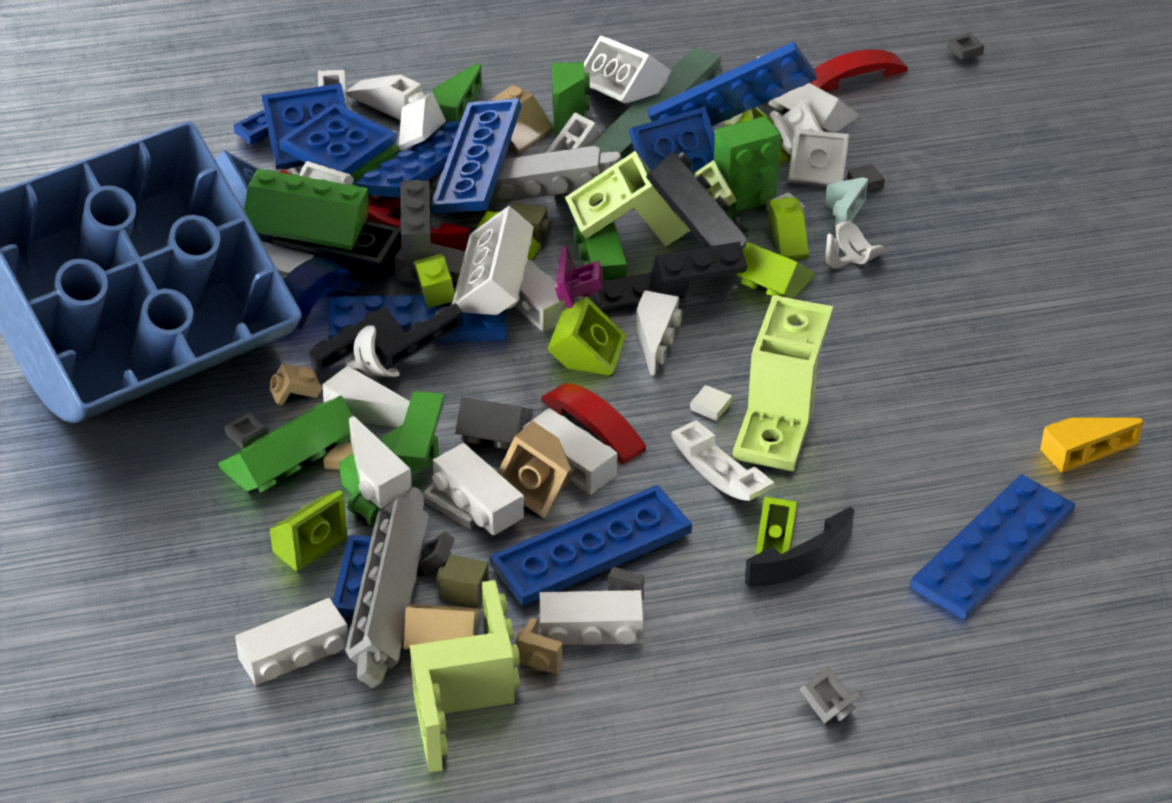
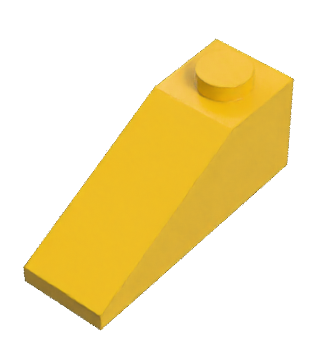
M1068 418L1044 427L1040 450L1061 473L1139 444L1144 421L1141 418Z

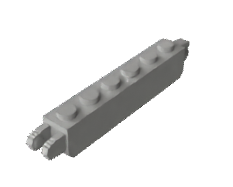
M590 146L504 159L489 204L574 192L621 161L622 156L617 151L601 153L600 148ZM443 170L439 172L438 179L431 181L430 203L434 197Z
M414 486L406 492L404 497H398L390 505L377 512L345 649L349 659L358 664L357 678L371 688L382 683L386 670L393 668L399 662L402 654L400 649L404 636L406 607L412 605L411 597L413 587L417 582L416 573L418 563L422 558L421 549L427 534L426 525L429 516L423 510L424 493Z

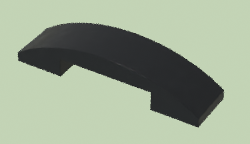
M849 507L825 519L823 533L782 554L772 546L747 559L745 583L749 587L780 584L805 576L825 565L848 542L852 534L854 510Z

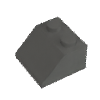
M461 397L455 434L463 435V442L482 445V439L494 440L493 447L509 449L515 435L523 430L525 424L531 421L533 410L521 406Z

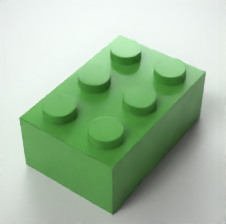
M766 116L715 129L714 161L720 168L737 200L729 205V214L765 205L767 201L776 198L781 133Z

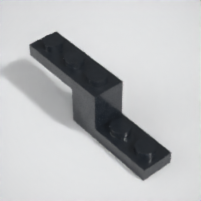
M740 241L657 255L651 273L603 281V287L596 296L600 310L603 313L638 307L644 291L685 299L690 282L744 273L748 266Z
M456 303L450 307H442L434 313L433 317L412 325L406 333L386 306L378 311H371L353 326L348 325L330 340H323L317 343L309 351L311 365L319 374L354 353V342L358 333L366 326H374L377 331L374 345L375 353L388 370L463 325L462 310Z

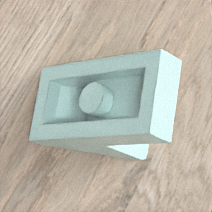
M862 177L827 185L825 206L833 209V216L836 217L835 229L838 223L844 221L852 222L865 203L868 185L867 178Z

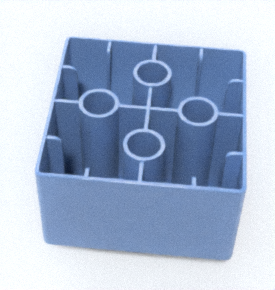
M187 121L0 190V332L37 396L51 412L66 422H83L284 337L293 331L301 318V310L200 132L192 122Z

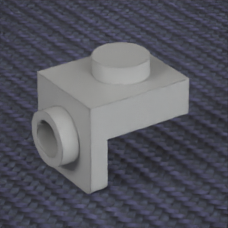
M827 668L799 689L824 724L834 716L841 721L856 709L852 703L862 696L858 690L849 695L830 668Z

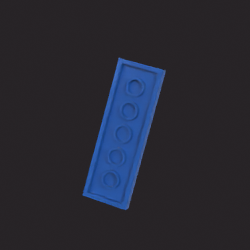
M793 41L648 108L647 112L653 122L705 107L711 125L715 126L774 98H778L785 93L805 86L816 80L817 76L814 68Z
M519 98L470 102L467 104L431 202L433 214L487 210L522 108Z
M451 121L445 123L443 128L432 133L425 141L413 145V147L406 151L397 153V157L385 161L381 163V167L365 173L364 177L355 182L354 185L368 188V195L401 198L402 181H427L444 169L460 122Z
M424 295L331 297L328 340L338 335L339 331L348 325L353 326L362 321L369 312L378 311L385 306L406 333L412 325L428 320L440 308L450 307L452 302L427 308ZM506 309L498 315L462 312L463 325L436 342L507 340Z
M1020 474L911 578L910 588L966 620L1074 513L1075 503Z
M657 484L490 555V565L523 607L540 600V592H558L691 534L692 523Z

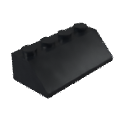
M676 150L672 151L646 175L647 180L704 247L739 241L742 246L748 240L749 236L746 234L749 230L739 217L734 220L728 212L730 209L728 203L720 195L716 198L709 190L712 187L710 182L702 173L698 176L690 168L693 162L683 151L680 154Z
M370 221L365 222L352 250L274 236L272 239L273 244L389 272L394 271V257L402 247L401 228Z

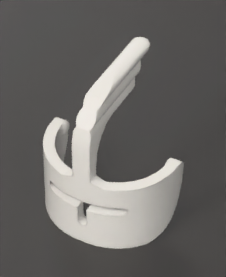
M844 221L836 225V238L832 234L827 235L825 262L834 269L841 268L851 262L864 264L886 253L888 250L882 245L871 246L854 223ZM839 246L845 257L839 258Z
M366 326L355 339L354 353L345 359L344 364L353 369L359 368L367 376L375 379L399 376L400 373L396 368L386 370L376 357L374 345L377 331L375 327Z

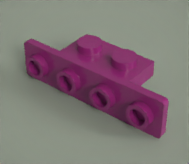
M567 245L561 247V255L557 258L559 266H557L558 275H556L557 284L555 285V291L559 301H565L567 309L574 307V298L580 296L582 298H589L599 293V290L603 287V269L599 260L575 268Z

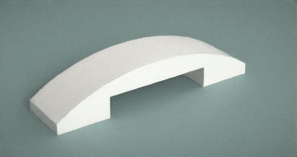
M697 420L671 432L672 439L686 459L704 478L722 492L740 500L750 501L775 488V482L755 466L746 470L716 446L715 434Z

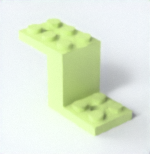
M636 151L565 197L577 226L586 239L633 208H635L665 247L691 230L647 180L646 175L650 169ZM714 160L695 172L697 176L702 173L712 185L709 190L716 198L720 195L728 205L737 201ZM603 199V201L596 206V203Z
M772 296L751 354L748 409L733 448L732 458L734 460L794 472L814 411L819 354L832 318L833 306ZM797 323L801 326H793L792 324ZM767 438H772V439H775V440H777V441H775V442H768V441H765V440H766Z
M496 580L482 582L485 634L410 645L413 694L428 772L442 771V756L448 755L445 733L440 734L447 732L446 713L515 703L514 689L520 688L518 668L514 666L520 664L517 644L512 645L509 640L513 639L512 622L510 618L506 619L504 614H507L505 593H498Z

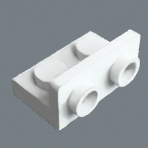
M804 100L784 116H781L775 110L770 113L774 121V127L781 133L783 139L781 145L789 155L792 154L795 129L822 131L809 104Z

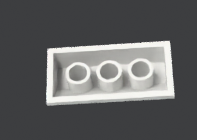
M601 35L584 62V72L590 73V88L625 104L658 94L661 88L666 85L668 76L672 71L649 54Z
M810 83L785 93L778 98H774L768 103L771 107L782 112L783 108L790 111L804 100L809 104L822 131L826 130L832 133L838 132L856 120L860 115L840 99Z
M511 206L506 207L469 235L452 305L456 303L462 312L498 315L505 309L513 308L520 299L519 292L524 280L523 274L525 265L528 262L527 256L529 247L532 244L531 238L534 227Z

